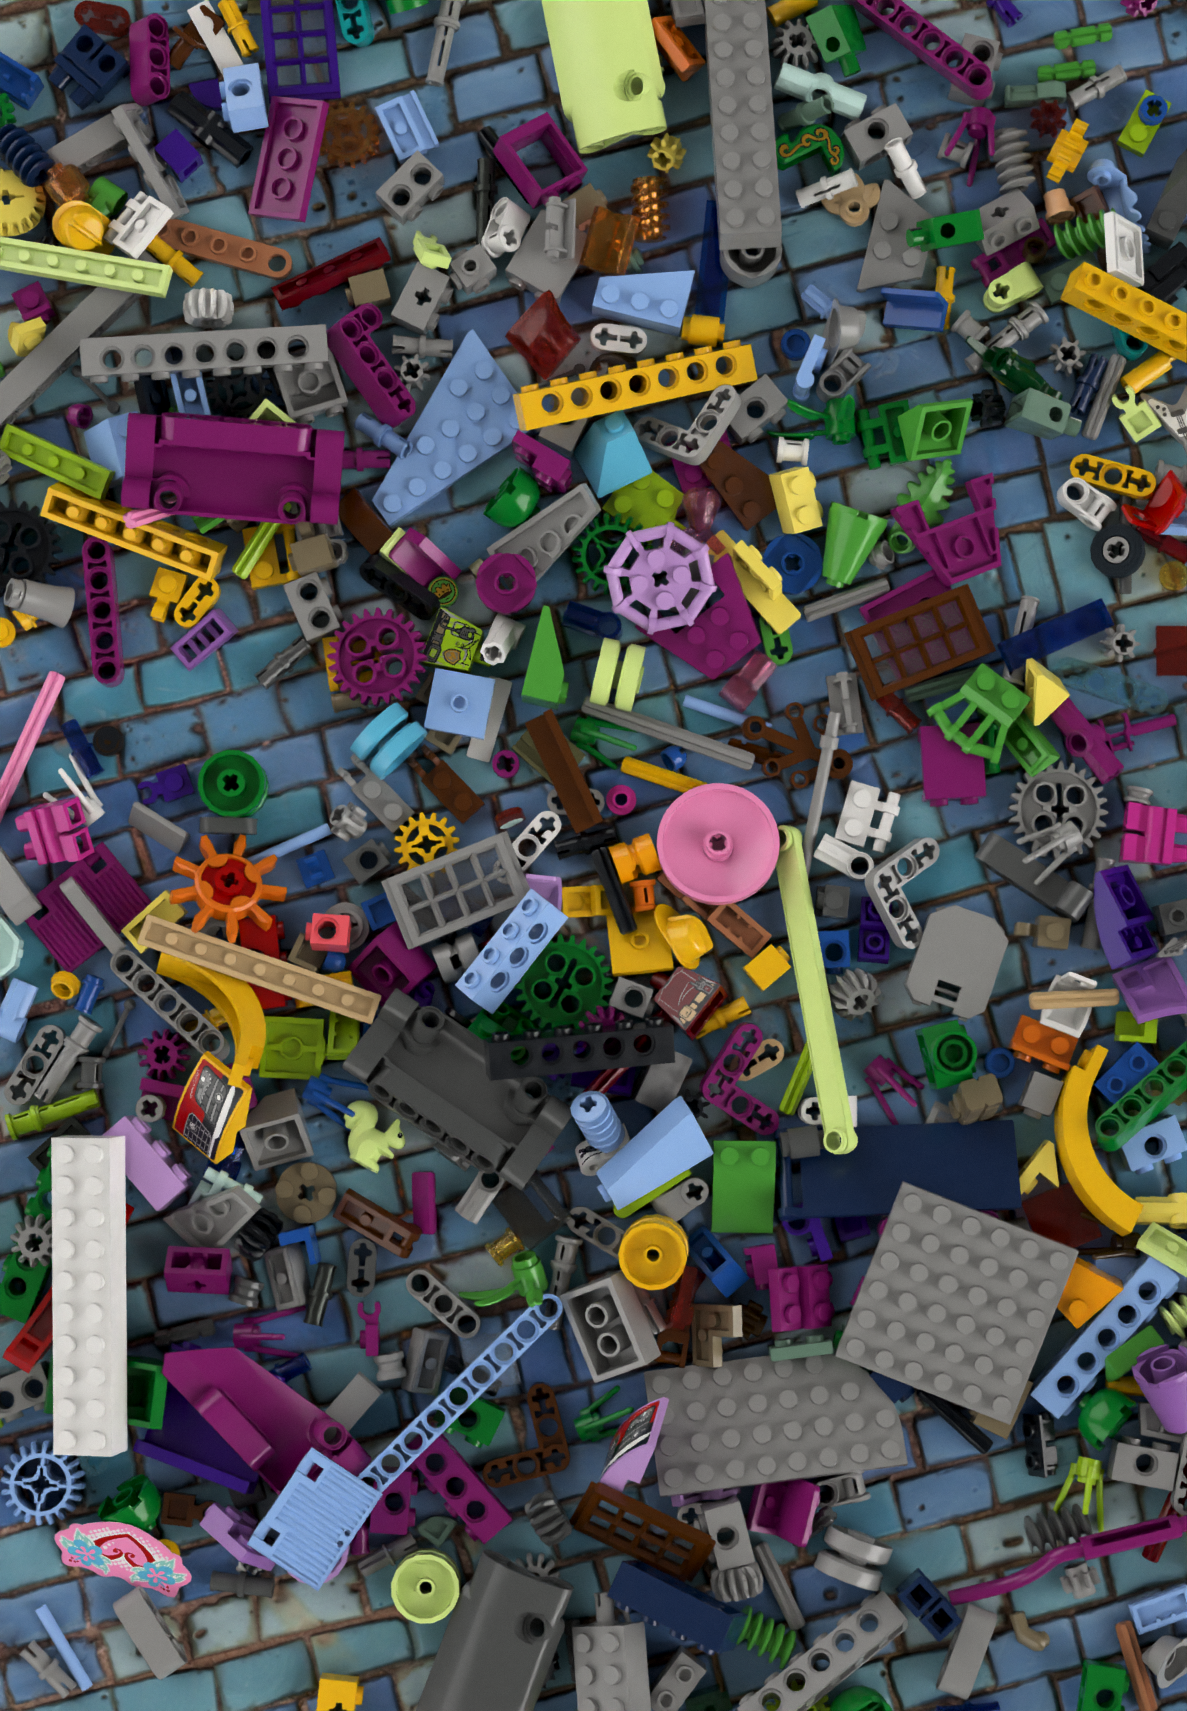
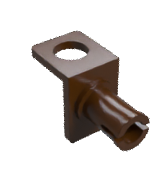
M201 5L200 10L203 15L213 20V32L217 35L222 27L225 26V21L208 7ZM192 19L186 28L174 25L172 28L178 33L180 38L169 52L170 64L178 70H181L194 48L208 50Z

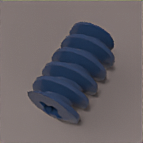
M6 124L0 128L1 160L28 187H37L46 182L55 172V161L49 158L45 151H42V147L35 143V139L28 135V132L23 127L16 128L13 124Z

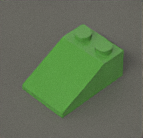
M543 605L521 696L524 703L549 709L552 708L558 711L559 704L566 703L569 682H565V673L550 608Z
M712 1140V1151L714 1154L712 1155L711 1232L773 1233L776 1141Z

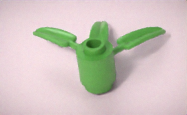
M527 1250L516 1254L512 1258L511 1270L515 1280L505 1287L484 1291L458 1292V1294L463 1299L477 1300L474 1302V1305L484 1307L500 1302L512 1295L515 1290H518L521 1296L526 1297L528 1306L532 1308L543 1303V1294L548 1288L549 1283L540 1257L536 1256L534 1251Z

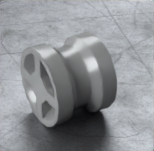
M402 1350L373 1356L374 1363L378 1365L377 1381L407 1376V1370L402 1365V1359L404 1358Z

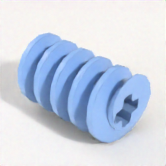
M587 1091L578 1095L573 1100L570 1107L571 1115L589 1145L603 1153L612 1152L617 1149L624 1140L625 1129L608 1098L599 1091Z

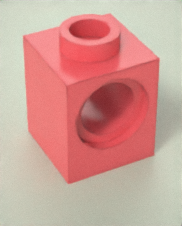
M313 913L312 922L306 923L305 940L310 941L311 948L314 951L349 953L352 925L350 916ZM326 927H332L336 930V933L332 938L324 939L320 936L321 930Z

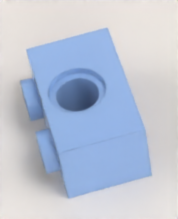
M252 63L223 68L224 81L219 82L222 100L227 102L221 103L224 121L231 122L233 133L269 127L259 64Z
M1169 1114L1148 1123L1119 1148L1118 1152L1126 1171H1135L1139 1175L1153 1170V1163L1163 1159L1165 1164L1181 1159V1152L1187 1150V1143L1176 1116ZM1150 1137H1154L1159 1145L1156 1153L1152 1155L1145 1150V1142Z

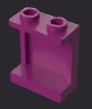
M981 723L965 724L960 731L970 738ZM939 725L921 726L917 730V736L921 749L922 802H930V807L948 806V801L960 800V805L979 804V799L986 797L984 757L963 753L961 746L954 741L949 742L944 738L945 735ZM981 738L978 743L983 744V739Z

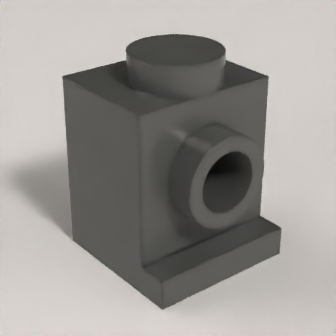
M836 885L817 886L815 917L846 919L848 916L850 887Z

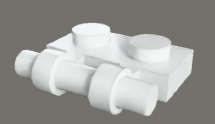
M139 191L134 199L130 198L125 204L126 209L117 220L113 219L108 225L109 230L103 236V239L110 245L114 244L119 250L135 260L138 259L174 214L168 206L150 195L147 196L142 191Z
M851 780L834 838L863 848L866 837L875 839L872 850L884 853L887 842L890 843L893 835L890 831L894 817H898L900 811L898 803L901 795L889 792L886 803L877 801L881 789ZM874 811L883 813L878 829L870 827Z

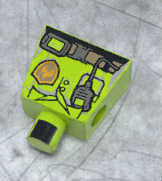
M440 607L428 637L426 648L422 653L427 656L428 660L421 662V665L466 674L470 673L474 662L491 667V664L486 663L483 655L480 653L484 632L447 609Z

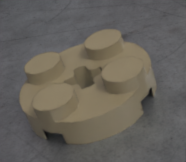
M313 1162L296 1163L287 1168L280 1176L275 1187L276 1201L282 1213L289 1219L300 1224L314 1223L325 1218L333 1210L337 1199V1183L332 1173L322 1165ZM302 1184L306 1187L311 1185L314 1187L315 1190L312 1192L313 1199L311 1201L307 1198L301 1199L299 1197L301 1193L299 1187Z

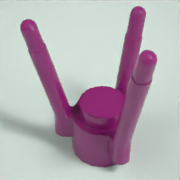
M973 107L970 109V113H963L962 121L944 152L945 156L950 155L965 128L968 130V135L975 138L968 172V187H971L973 184L981 139L986 134H988L989 155L993 156L995 154L994 125L996 116H993L992 111L985 107Z
M880 1054L863 1070L868 1076L864 1081L873 1090L892 1125H899L877 1082L881 1086L888 1082L912 1107H916L917 1102L893 1076L897 1073L921 1090L924 1089V1084L898 1067L889 1057L885 1059Z
M302 1305L257 1317H244L243 1323L234 1324V1347L244 1348V1352H259L299 1359L300 1355L298 1353L259 1346L261 1340H284L285 1335L261 1333V1327L255 1326V1324L304 1311L306 1306Z

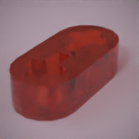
M85 0L80 2L74 10V17L78 26L81 28L85 23L92 31L98 34L123 37L129 33L132 24L128 11L116 5ZM89 10H92L94 16L99 18L91 17L89 22H85L82 14L86 15ZM118 16H121L125 23H119L118 28H115L113 23L106 19L116 20Z

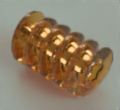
M643 176L633 179L630 191L634 195L631 198V204L634 206L632 216L636 218L633 221V228L636 230L633 235L634 240L640 243L662 242L667 239V237L663 236V233L671 230L670 225L662 224V221L670 219V214L661 212V209L669 207V202L660 200V198L668 195V190L660 189V186L668 183V179L657 176Z

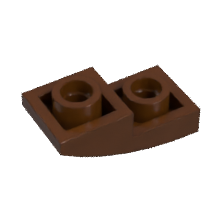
M353 488L340 500L339 517L371 555H377L393 535V531L381 515L374 512L358 490Z

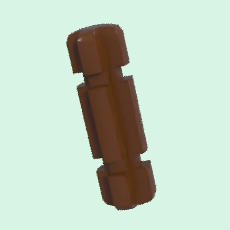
M730 738L728 741L730 746L753 753L755 755L754 762L762 764L769 758L778 759L786 755L776 750L770 752L769 748L749 742L743 744L742 740ZM773 762L767 763L770 764L769 767L776 768Z

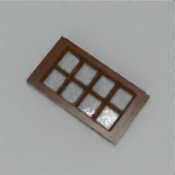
M968 584L844 633L871 701L996 651Z
M591 1481L570 1518V1524L574 1526L573 1529L683 1582L686 1580L689 1582L693 1581L716 1544V1541L711 1539V1535L600 1482L596 1484Z

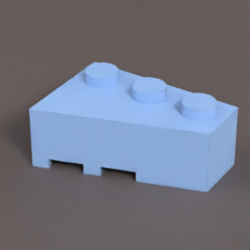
M695 270L599 277L592 304V315L679 337L694 281Z

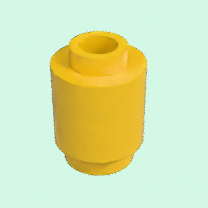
M692 314V317L684 316L681 340L688 341V344L716 348L717 342H723L726 324H720V317Z

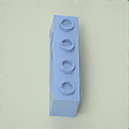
M531 888L455 986L472 1001L493 1014L565 923L568 916Z

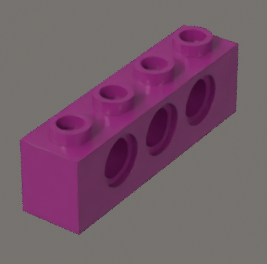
M433 1422L430 1423L431 1426L437 1427ZM418 1433L406 1446L410 1449L419 1448L423 1442L421 1435ZM443 1433L409 1465L414 1471L419 1468L426 1478L423 1482L433 1494L439 1492L446 1500L443 1505L454 1518L457 1516L462 1518L467 1524L464 1530L475 1542L480 1539L485 1545L512 1521V1513ZM437 1453L441 1455L444 1459V1465L439 1469L431 1468L427 1463V1457L430 1454ZM452 1477H458L464 1482V1489L460 1492H452L447 1486V1481ZM472 1501H479L484 1505L485 1511L480 1516H473L469 1513L467 1505Z

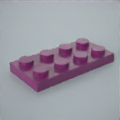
M272 96L268 113L269 127L265 128L248 214L253 217L305 223L329 108L328 103L321 100Z

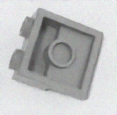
M329 347V364L323 365V370L305 371V366H293L292 372H274L286 413L297 423L311 424L315 421L314 416L324 413L327 418L338 416L344 412L343 407L348 406L347 396ZM304 351V352H301V353L294 354V355H292V356H293V357H300V356H302V355L305 353V351Z

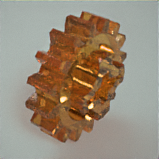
M340 101L338 104L339 109L334 110L331 106L328 108L329 115L326 118L320 155L328 154L327 160L330 164L338 160L340 168L344 167L345 162H350L351 167L355 168L356 160H360L365 164L367 163L365 157L367 153L375 155V150L371 145H379V137L375 134L380 131L378 125L373 124L375 122L374 115L369 114L366 116L367 110L364 105L359 110H356L354 101H351L349 108H345L343 102ZM362 124L367 130L366 139L359 133L362 129ZM328 131L334 136L332 145L327 140ZM350 131L352 132V137L346 135L344 139L342 138L341 133L348 134Z

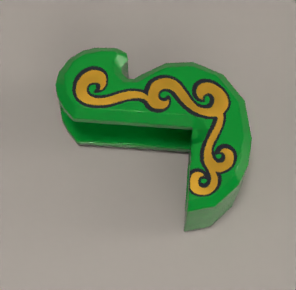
M820 123L811 124L801 129L793 142L789 141L788 134H782L775 139L777 169L784 171L819 153L831 177L840 173L844 159V147L832 128Z

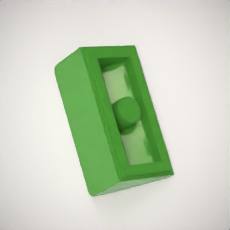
M1021 713L1007 730L1004 744L1030 777L1035 776L1061 757L1038 727L1032 724L1026 714Z
M1148 1325L1106 1357L1105 1378L1108 1383L1122 1377L1132 1369V1366L1135 1367L1137 1364L1136 1358L1139 1354L1149 1348L1164 1345L1163 1339L1152 1325Z

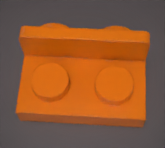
M671 16L654 17L652 25L658 50L683 82L688 81L706 63L680 27H675L674 19Z
M1021 1014L1007 1048L1015 1051L1013 1057L1030 1063L1032 1059L1042 1062V1069L1059 1075L1060 1070L1069 1071L1071 1066L1069 1062L1079 1038L1039 1023L1040 1021Z

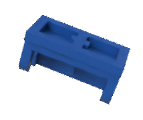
M0 52V94L6 93L11 101L29 111L45 86L39 75Z

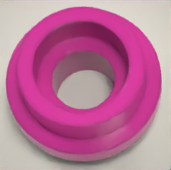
M616 785L607 793V807L616 815L629 814L635 808L636 795L630 787ZM619 794L625 795L627 797L626 804L618 805L615 801L616 796Z

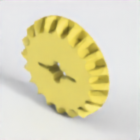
M1 166L0 236L21 235L36 227L43 218L46 209V197L42 186L28 187L20 181V178L12 170H4ZM2 196H8L10 204L4 205Z

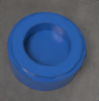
M800 329L787 331L780 343L782 354L792 361L802 360L811 344L810 337Z
M1001 1047L993 1048L985 1055L984 1068L988 1074L993 1073L996 1078H1005L1014 1071L1015 1057H1013V1054L1008 1049Z

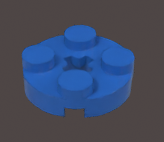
M803 534L781 535L767 546L763 555V563L768 568L774 567L783 579L781 581L782 593L795 596L808 591L817 583L821 576L823 567L821 551L811 538ZM787 557L791 560L797 557L800 569L798 571L794 569L788 571L786 569L787 563L784 560Z

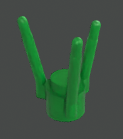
M590 716L587 719L578 717L573 726L570 739L577 742V748L588 752L611 769L616 770L617 765L589 746V743L594 745L596 740L600 739L632 751L637 749L636 745L601 733L599 727L636 731L608 721L597 720Z
M615 1386L590 1406L579 1410L580 1417L573 1419V1422L582 1442L589 1439L595 1442L605 1437L614 1436L619 1428L602 1431L605 1429L604 1424L624 1417L634 1411L633 1407H628L603 1418L600 1417L598 1412L592 1414L593 1411L619 1392L620 1386Z

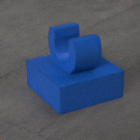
M324 849L296 860L306 889L336 878Z

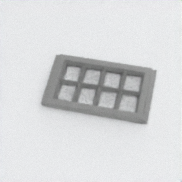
M507 831L381 881L408 950L515 908L530 890Z

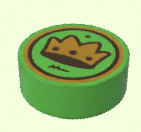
M442 576L434 579L428 588L429 591L436 595L440 602V607L443 608L452 606L459 596L457 584L449 577Z

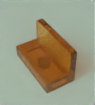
M595 206L580 258V264L603 275H625L640 218L631 214L614 213L602 206Z

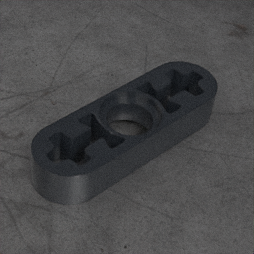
M370 555L360 566V575L367 583L417 618L429 620L440 608V602L434 593L378 555ZM394 583L399 584L405 592L399 590Z

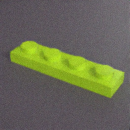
M6 423L0 440V450L4 451L9 458L99 500H105L115 471L14 424Z

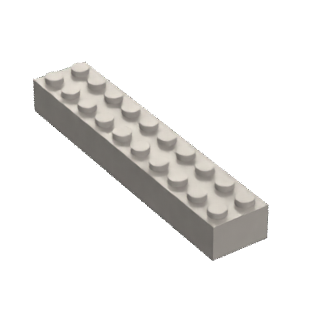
M703 0L719 250L780 247L782 224L765 0Z

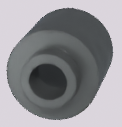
M816 1125L788 1128L786 1132L779 1133L782 1157L790 1156V1159L820 1156V1149H825L823 1130L818 1131Z

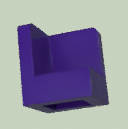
M176 128L155 146V151L171 167L173 174L181 183L204 164L199 152Z

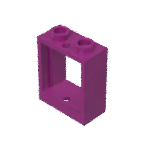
M548 112L500 136L492 151L532 209L542 204L545 206L551 196L560 197L566 191L568 194H571L583 185L582 180L588 171ZM538 140L542 141L566 175L565 178L544 189H541L516 153Z

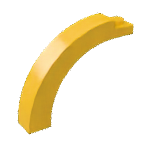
M161 952L156 974L172 978L193 988L207 998L227 1021L235 1044L234 1062L227 1085L240 1088L243 1076L250 1077L252 1068L258 1070L266 1040L264 1013L253 989L246 981Z
M1098 1044L1089 1050H1084L1077 1063L1080 1068L1073 1065L1063 1075L1061 1081L1064 1083L1055 1103L1054 1111L1055 1141L1061 1165L1076 1195L1098 1220L1120 1236L1132 1233L1144 1205L1125 1194L1109 1178L1099 1163L1091 1144L1087 1123L1088 1101L1095 1078L1109 1051Z

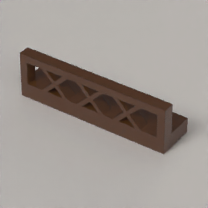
M551 708L543 712V715L526 722L525 725L575 833L578 834L604 821Z

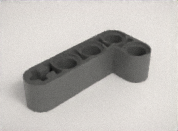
M990 832L974 855V859L1059 917L1069 918L1071 923L1078 922L1093 900L1094 894L1075 881L1068 882L1055 872H1052L1040 885L1036 886L1034 881L1047 867L1035 859L1024 864L1022 860L1028 854L996 833Z

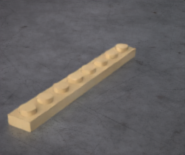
M149 914L146 916L137 941L139 945L370 1025L373 1023L382 995L201 932L195 934L189 928Z

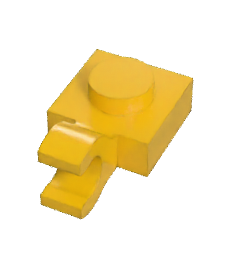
M158 566L149 593L151 598L157 599L150 615L153 617L152 620L165 623L170 604L178 605L182 599L188 581L187 575Z

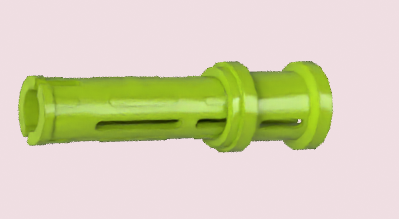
M92 1088L83 1093L41 1107L39 1105H31L29 1110L15 1115L5 1114V1121L10 1136L15 1141L19 1139L20 1135L34 1130L41 1132L48 1124L101 1107L95 1088Z

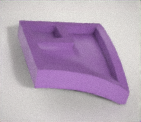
M1155 957L1112 974L1114 985L1138 1024L1165 1016L1187 1014V986L1171 957Z

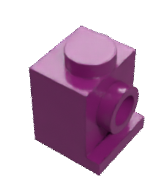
M768 1243L743 1247V1254L750 1255V1260L745 1261V1266L749 1278L754 1279L756 1291L769 1289L768 1269L778 1268L775 1245Z

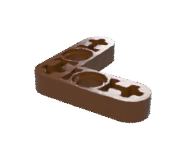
M537 1382L529 1388L527 1393V1402L539 1446L489 1460L483 1468V1479L489 1486L499 1488L560 1472L569 1465L570 1451L554 1390L548 1383ZM542 1388L543 1393L549 1392L550 1397H547L545 1400L547 1409L553 1407L555 1412H545L538 1417L536 1416L535 1411H541L539 1401H533L532 1396L536 1395V1389ZM551 1418L556 1421L558 1428L553 1435H545L541 1432L540 1423L543 1419ZM553 1449H557L559 1453L565 1454V1457L561 1459L560 1465H555L554 1461L544 1462L547 1469L540 1470V1459L536 1453L543 1452V1458L551 1456ZM524 1456L531 1457L535 1461V1469L531 1473H522L517 1465L520 1458ZM513 1460V1471L517 1477L510 1478V1472L503 1473L500 1481H496L493 1476H488V1473L492 1471V1465H497L499 1469L509 1467L506 1461Z

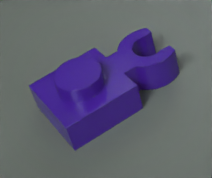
M185 763L155 773L158 779L156 783L144 781L137 785L139 790L145 788L152 790L151 797L142 800L144 805L156 803L159 796L162 795L165 802L169 803L196 793Z

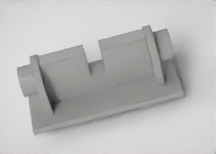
M551 196L545 207L546 224L552 225V229H546L544 252L547 253V258L551 259V263L574 259L576 199L561 201L560 197Z
M839 672L836 675L826 676L830 711L841 713L837 736L864 733L856 673Z

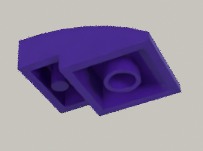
M1128 864L1095 873V918L1099 937L1111 969L1141 962L1159 952L1145 925L1155 918Z

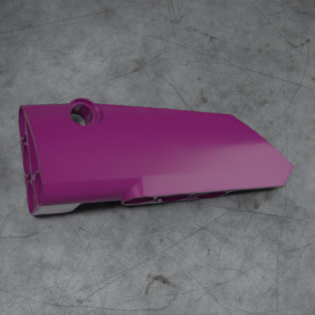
M236 1347L195 1349L164 1354L162 1374L254 1472H257L278 1495H280L311 1447L356 1477L371 1462V1456L342 1424L331 1418ZM335 1426L337 1431L335 1437L330 1441H325V1430ZM314 1464L307 1477L316 1481L323 1468Z

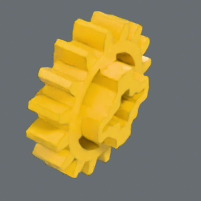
M1076 118L1069 132L1064 129L1060 131L1046 159L1053 163L1046 178L1059 184L1066 170L1071 173L1074 172L1089 143L1082 139L1089 126L1088 123Z
M421 812L419 815L420 820L415 821L410 816L408 818L409 827L399 826L404 834L403 836H395L394 839L401 843V846L395 848L394 852L403 854V857L398 861L400 865L408 862L407 870L420 866V864L410 858V854L420 855L424 858V863L436 859L435 857L442 849L447 848L445 855L458 850L454 848V844L459 843L460 838L451 836L456 831L455 826L445 827L448 822L446 817L438 822L436 813L433 812L430 819H426L424 813ZM430 826L439 828L446 836H435L431 833ZM418 828L419 834L416 839L407 843L411 833ZM424 838H429L433 843L436 842V846L431 847L430 853H426L423 848H418L419 845L424 844ZM445 868L440 869V872L446 874ZM435 872L429 874L431 878H435Z

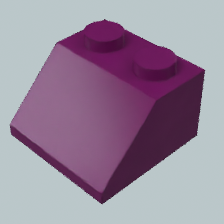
M396 921L375 937L349 965L347 970L351 971L352 975L367 991L382 995L379 1005L383 1008L396 988L409 995L438 966L420 946L408 950Z

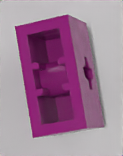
M168 1246L164 1267V1277L168 1292L229 1295L233 1273L230 1249Z

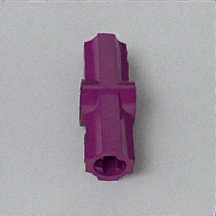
M1069 697L1049 715L1066 737L1065 743L1068 752L1077 758L1081 757L1103 785L1124 770V766L1105 744L1106 738L1102 728L1094 723L1090 724Z

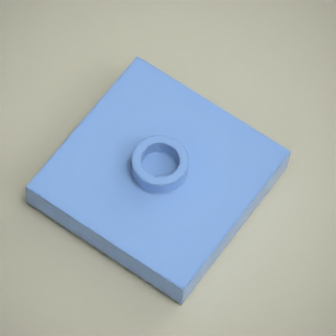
M435 668L424 729L484 740L496 680Z

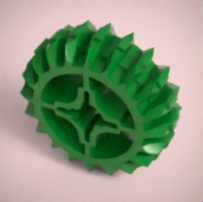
M609 512L605 513L603 517L604 523L601 522L598 516H595L592 520L595 527L593 528L588 524L584 529L587 535L580 533L577 536V540L581 541L582 544L572 545V550L581 552V555L572 557V562H582L583 564L575 570L576 573L581 574L586 571L587 575L582 580L583 583H588L592 578L596 581L592 589L596 591L600 584L605 585L604 594L607 595L610 592L607 576L600 572L603 571L604 565H608L610 559L604 564L602 562L606 559V555L609 552L607 547H611V550L613 547L617 548L623 542L626 535L618 541H611L606 536L603 537L599 532L618 530L626 533L629 530L634 532L643 528L641 523L635 529L630 527L634 519L631 516L628 517L625 524L622 523V513L619 512L615 516V521H611ZM591 540L597 544L596 547L601 554L600 560L594 566L589 558ZM641 542L644 549L654 548L653 545H644L643 542ZM626 558L622 566L630 568L631 565ZM619 577L620 583L624 584L628 591H631L629 577Z

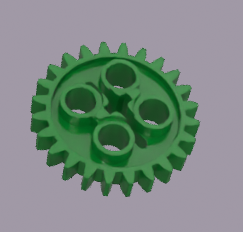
M562 934L558 935V940L555 943L551 939L521 977L522 982L514 986V988L522 989L523 991L522 994L516 997V1000H526L527 1002L521 1009L522 1012L531 1009L533 1013L530 1021L540 1017V1028H543L549 1022L552 1023V1031H554L553 1028L555 1026L574 1024L576 1029H580L579 1021H589L585 1015L586 1011L596 1015V1006H608V1003L602 997L603 995H612V991L606 989L605 984L613 982V979L604 977V973L611 968L610 966L601 967L600 963L604 960V955L598 957L593 955L597 949L596 945L588 950L585 948L587 939L584 938L579 945L575 944V935L573 934L568 942H564ZM553 954H560L565 959V967L560 971H552L548 967V958ZM573 958L577 959V963L568 980L572 984L571 988H564L556 1006L551 1008L549 1004L558 989L555 979L557 977L563 978ZM580 968H588L593 974L591 982L587 985H581L575 980V973ZM542 981L549 983L552 988L550 996L545 999L538 998L534 993V986ZM567 995H573L579 1000V1007L574 1012H566L561 1006L563 998Z

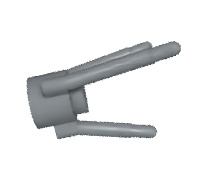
M1068 821L1063 825L1058 822L1049 828L1017 839V844H1023L1053 834L1050 836L1051 842L1023 858L1022 862L1024 864L1038 858L1054 847L1058 851L1064 850L1034 881L1036 886L1040 885L1069 855L1076 852V845L1083 841L1079 829L1072 821Z

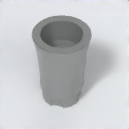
M11 578L4 595L5 606L12 607L17 612L45 620L60 628H64L68 623L75 601L73 587L49 585L27 579L17 580Z

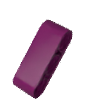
M153 13L132 23L129 29L130 88L134 101L140 106L153 104L166 98L170 93L168 23L162 15Z

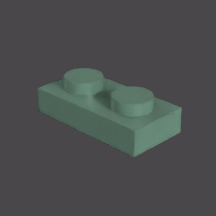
M1087 251L1084 256H1077L1038 276L1044 286L1042 291L1050 306L1061 301L1060 298L1070 273L1084 261L1101 269L1093 252Z

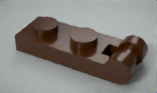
M350 1188L345 1192L332 1216L401 1258H409L413 1251L412 1244L417 1242L422 1234L421 1228L416 1224L403 1221ZM395 1232L402 1236L401 1240L393 1237Z

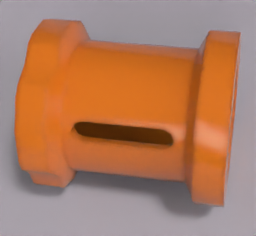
M656 879L629 882V887L633 889L634 898L632 913L655 910L657 904H655L653 886L656 885Z

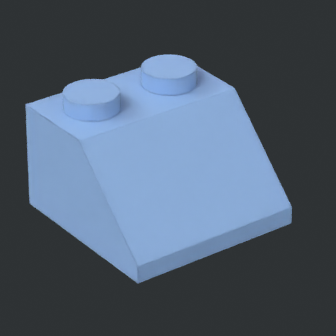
M129 413L107 418L83 432L90 460L115 471L109 488L121 486L125 477Z

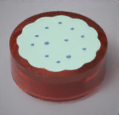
M513 807L497 814L494 817V822L498 830H504L520 824L526 817L522 808Z

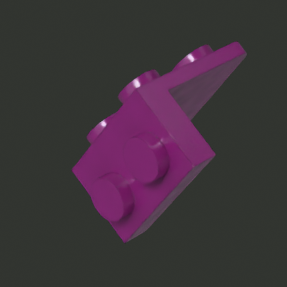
M805 1479L755 1485L746 1519L747 1529L754 1532L776 1535L798 1547H806L808 1539L812 1535L815 1511L820 1503V1487Z

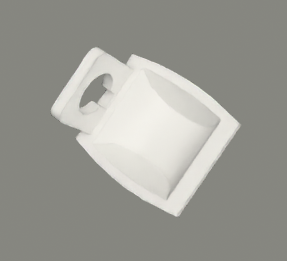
M1068 972L1063 976L1057 974L1047 992L1091 990L1096 988L1098 982L1073 972ZM1092 1007L1041 1009L1039 1023L1079 1038L1087 1024Z

